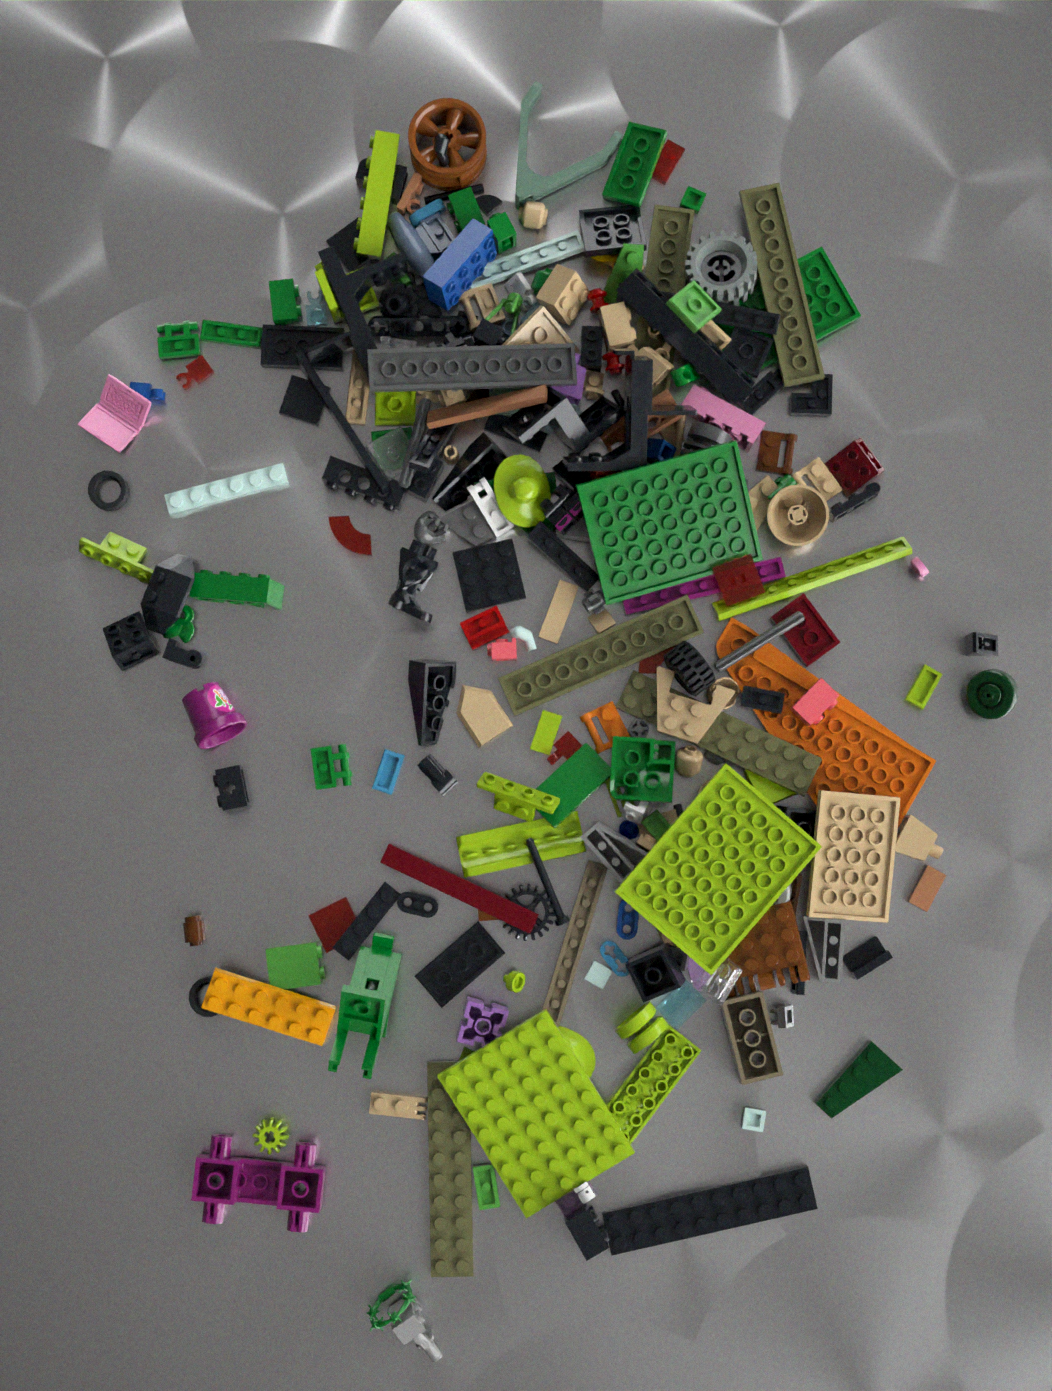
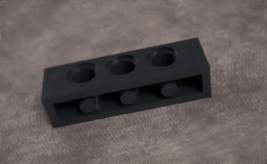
M330 456L322 476L326 487L333 490L340 488L345 490L344 493L351 497H356V495L364 497L363 500L370 504L380 503L384 509L392 512L395 509L400 511L407 494V488L399 486V481L383 475L389 484V494L385 497L379 496V489L365 468ZM343 474L351 476L348 482L340 481ZM363 481L370 483L369 488L365 490L360 489L359 485Z

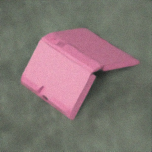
M109 374L100 397L101 400L77 425L120 453L144 426L152 402Z

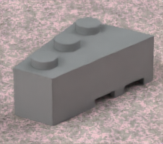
M599 821L581 836L582 840L620 883L624 881L649 852Z
M803 916L820 982L841 984L846 920Z

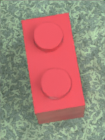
M820 678L790 710L807 727L812 723L816 726L823 719L821 714L826 709L830 711L838 703L836 698L839 694Z

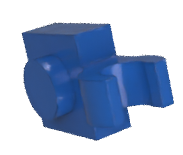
M130 382V388L148 400L165 401L166 393L163 392V389H152L150 383Z

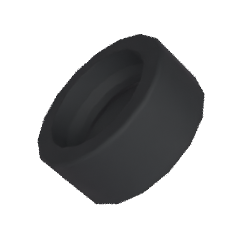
M104 470L91 478L88 484V495L98 508L104 511H115L126 504L129 498V487L120 474ZM106 479L115 480L121 488L119 497L111 503L101 501L97 495L98 485Z
M212 976L199 979L192 985L189 991L191 1008L195 1013L203 1017L218 1015V1013L201 1008L197 999L200 988L209 984Z

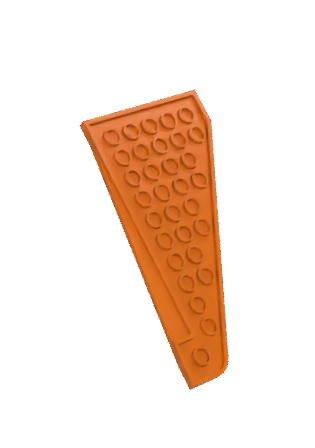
M731 617L716 643L718 659L720 660L759 636V634ZM767 643L725 669L730 678L737 682L741 694L743 686L785 693L781 714L752 709L767 733L822 758L807 791V795L816 808L818 790L900 797L898 827L900 826L936 763L935 759L908 744L841 694L836 698L838 703L830 711L826 709L821 714L823 719L816 726L812 723L807 727L790 708L819 678L770 643Z

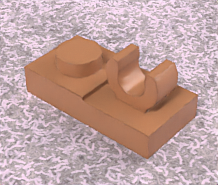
M416 172L413 173L397 205V212L403 217L406 212L409 215L415 212L411 209L413 205L421 206V202L415 199L417 194L420 195L424 187L422 175Z

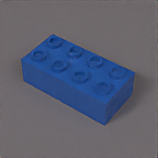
M473 218L422 276L430 301L449 311L452 306L458 303L461 295L470 289L472 282L482 275L485 266L489 262L494 261L497 250L491 228Z

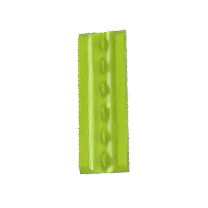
M578 811L572 812L555 829L542 818L532 822L528 821L456 837L464 878L534 863L526 845V839L530 837L534 840L542 861L586 852L585 843L581 838L583 834Z
M670 1025L654 1041L607 1103L608 1109L630 1144H632L702 1051Z

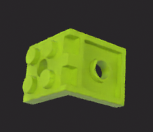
M323 269L315 271L319 287L334 324L345 320ZM373 287L370 288L358 304L362 313L380 306Z

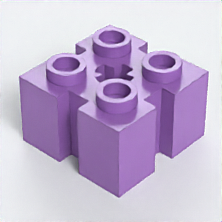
M467 996L463 1009V1017L466 1018V1021L460 1020L456 1034L457 1042L473 1046L474 1042L477 1041L480 1042L482 1048L500 1037L502 1033L499 1027L505 1028L509 1013L508 1007L492 1002L490 1007H486L483 1000ZM481 1020H485L487 1025H483V1028H480L478 1024Z

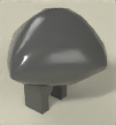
M427 511L416 520L414 536L417 541L424 544L440 543L445 541V533L449 526L447 524L443 526L434 511Z

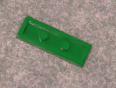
M203 319L200 340L261 349L262 327Z

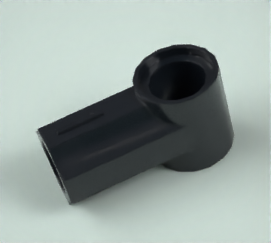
M431 754L426 756L417 765L432 781L431 784L442 796L458 784L449 771L444 769Z

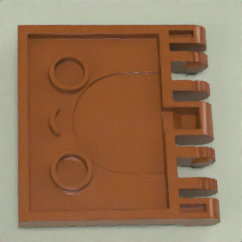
M792 902L772 905L720 965L728 998L737 996L734 979H736L739 995L745 994L742 977L748 976L752 992H757L754 976L756 974L761 991L776 988L774 970H776L779 985L785 986L786 980L783 968L789 967L790 978L793 984L798 983L795 966L798 968L801 982L810 980Z

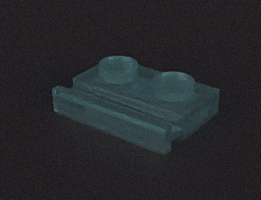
M686 980L680 988L671 991L655 1008L677 1030L707 1000Z

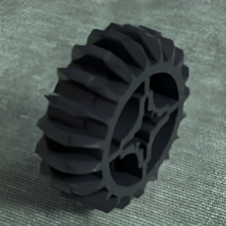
M528 884L527 891H523V886L519 885L520 892L518 893L515 888H512L511 891L514 895L511 897L506 893L505 897L528 909L535 904L532 907L533 912H535L537 905L542 902L545 910L544 919L541 921L537 918L535 924L538 927L532 929L530 934L532 940H535L534 933L538 932L540 937H543L540 930L543 928L548 932L549 928L545 926L546 923L551 925L554 923L548 919L549 916H555L554 912H549V909H553L554 905H547L551 898H543L546 894L545 890L538 894V886L535 887L534 891H530L531 885ZM522 895L536 897L528 905H523L516 899ZM508 923L503 925L504 929L508 926L511 927L508 932L509 935L516 931V939H519L520 934H524L523 940L527 941L529 933Z

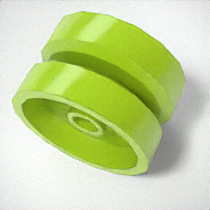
M650 1001L635 1010L615 1029V1032L621 1039H627L632 1036L627 1042V1046L633 1054L650 1045L669 1026L662 1016L652 1019L657 1010Z

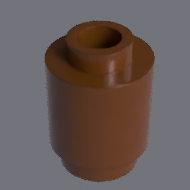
M201 915L185 917V923H183L185 943H189L190 947L202 945V941L206 940L204 920H202Z

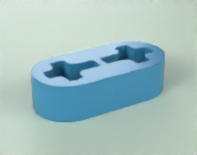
M437 199L410 215L409 220L413 227L417 228L420 221L436 213L442 215L447 208L441 199Z
M612 941L603 942L600 947L601 956L617 976H627L629 974L628 970L624 973L622 971L618 972L616 970L618 965L615 962L619 959L622 964L629 961L616 943ZM606 945L615 947L613 949V953L616 955L614 959L610 954H604Z

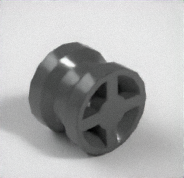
M635 719L629 725L628 733L630 737L646 738L650 728L645 720Z

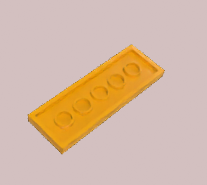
M216 967L201 1006L203 1009L320 1046L323 1045L336 1010L335 1005Z

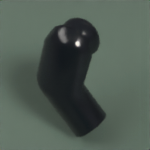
M440 133L435 137L434 151L440 166L444 167L450 163L446 154L449 140L446 135Z

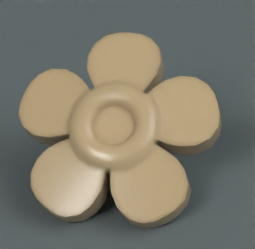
M435 390L417 391L418 394L422 395L416 397L417 404L420 403L423 397L430 399L433 403L439 401L437 394H433Z

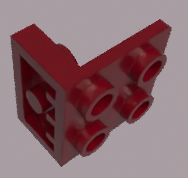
M862 438L854 440L824 463L847 497L872 478L885 471Z

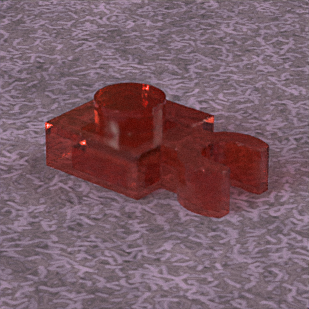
M201 355L185 366L188 370L187 373L178 374L176 379L178 382L182 379H187V382L182 385L184 390H187L191 387L194 380L199 385L215 372Z

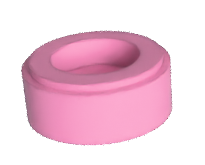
M918 557L910 561L911 566L920 577H924L929 573Z

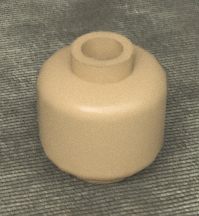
M527 201L524 207L519 208L518 219L522 220L523 227L541 229L543 225H546L548 209H545L544 203Z
M692 745L680 748L676 753L674 764L676 771L681 776L688 778L697 775L701 771L703 754Z

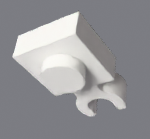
M522 272L516 273L504 284L509 293L515 292L521 295L523 298L521 305L523 311L531 309L528 302L530 305L537 303L536 298L529 294L532 288Z

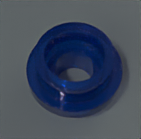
M625 820L620 824L619 833L626 838L632 840L639 835L640 831L636 823Z

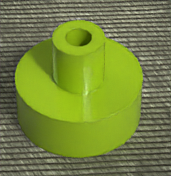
M515 970L511 971L509 975L506 974L503 977V982L506 983L507 990L519 993L524 987L525 975Z

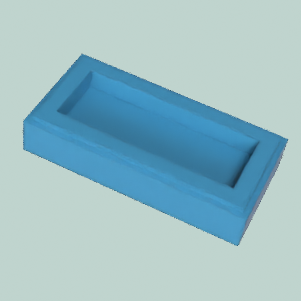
M384 750L372 789L392 795L405 755Z

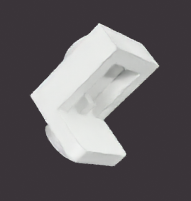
M641 801L638 807L626 802L621 815L631 822L640 824L645 814H650L654 804Z

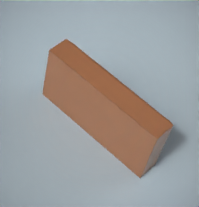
M926 865L908 902L928 912L946 875Z

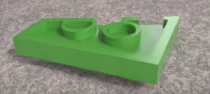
M623 243L603 289L607 292V296L604 297L605 303H616L618 293L616 289L619 287V283H623L636 268L642 272L644 245Z

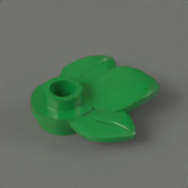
M184 605L182 611H184L185 617L182 618L180 615L179 619L166 630L163 635L164 638H173L178 635L184 643H188L194 634L192 623L194 611L190 606Z

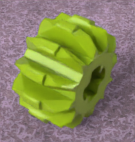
M274 1117L270 1118L269 1124L266 1119H263L261 1121L262 1126L258 1124L255 1126L258 1132L252 1135L254 1138H259V1140L254 1142V1145H262L259 1150L260 1152L267 1148L268 1155L272 1154L273 1149L276 1153H279V1146L285 1147L287 1143L284 1140L289 1138L288 1134H283L288 1127H279L282 1124V1120L274 1124ZM272 1131L275 1134L274 1138L270 1141L267 1138L268 1134Z

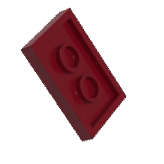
M803 593L771 616L770 619L774 625H777L797 611L804 615L805 620L782 635L803 664L808 667L841 642Z

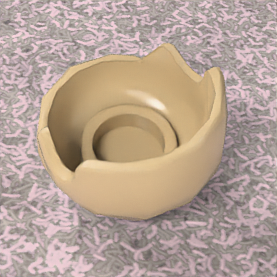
M722 677L716 679L708 687L707 700L711 705L717 685L735 690L733 697L723 709L726 710L736 703L735 701L740 694L737 682L731 678Z

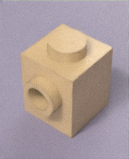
M440 390V394L437 395L441 406L445 405V407L466 402L462 390L456 392Z

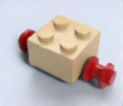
M596 288L590 291V294L587 295V300L592 301L593 304L590 312L599 314L598 320L600 326H602V336L607 352L602 356V360L608 363L605 372L610 373L611 376H616L622 373L625 364L620 363L619 358L622 355L613 354V349H625L631 344L635 345L636 332L634 327H630L631 312L629 307H625L624 301L611 305L605 303L604 297L607 296V292L601 288Z

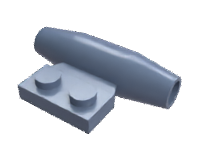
M398 212L392 213L387 218V225L395 244L401 252H404L408 264L422 279V276L435 263L432 255L441 256L455 240V237L439 213L420 221L416 229Z

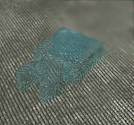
M318 290L319 296L316 299L312 298L310 291L307 292L308 301L311 303V305H305L307 326H328L326 304H320L323 300L321 290Z

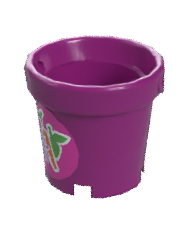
M218 682L206 683L203 685L204 689L199 691L195 688L182 699L195 732L193 739L200 749L213 748L229 741L241 733L247 725L244 715L235 710Z

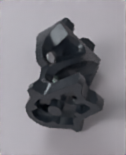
M413 539L409 549L404 547L400 549L399 579L396 590L391 595L388 604L417 619L431 623L432 614L421 609L415 599V594L417 590L423 591L437 569L439 562L433 560L437 549Z

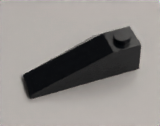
M483 432L468 446L436 491L432 500L445 512L466 501L468 496H470L467 487L470 485L474 486L473 482H477L483 477L486 480L494 479L498 466L508 456Z
M409 660L408 684L417 740L420 746L437 744L444 721L442 718L444 708L449 705L447 698L450 688L453 689L455 685L456 661Z

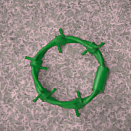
M412 1279L409 1282L401 1280V1284H397L394 1287L391 1285L378 1296L379 1299L374 1303L373 1307L368 1304L370 1309L367 1314H369L370 1323L372 1324L369 1331H372L373 1328H380L383 1331L382 1327L392 1321L393 1324L397 1320L402 1322L399 1315L406 1310L409 1303L412 1301L415 1303L414 1298L416 1296H413L410 1287ZM396 1290H399V1294L402 1290L408 1292L406 1295L403 1293L404 1297L402 1299L405 1301L397 1313L396 1310H394L392 1315L387 1312L390 1319L382 1321L383 1317L378 1320L376 1315L380 1311L377 1309L381 1303H384L397 1292Z

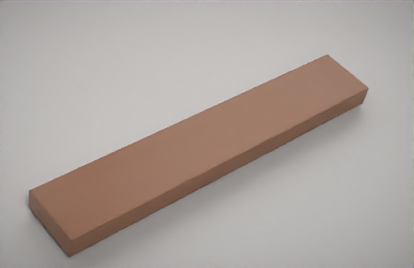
M546 384L431 410L428 411L427 426L429 429L546 403L548 389Z

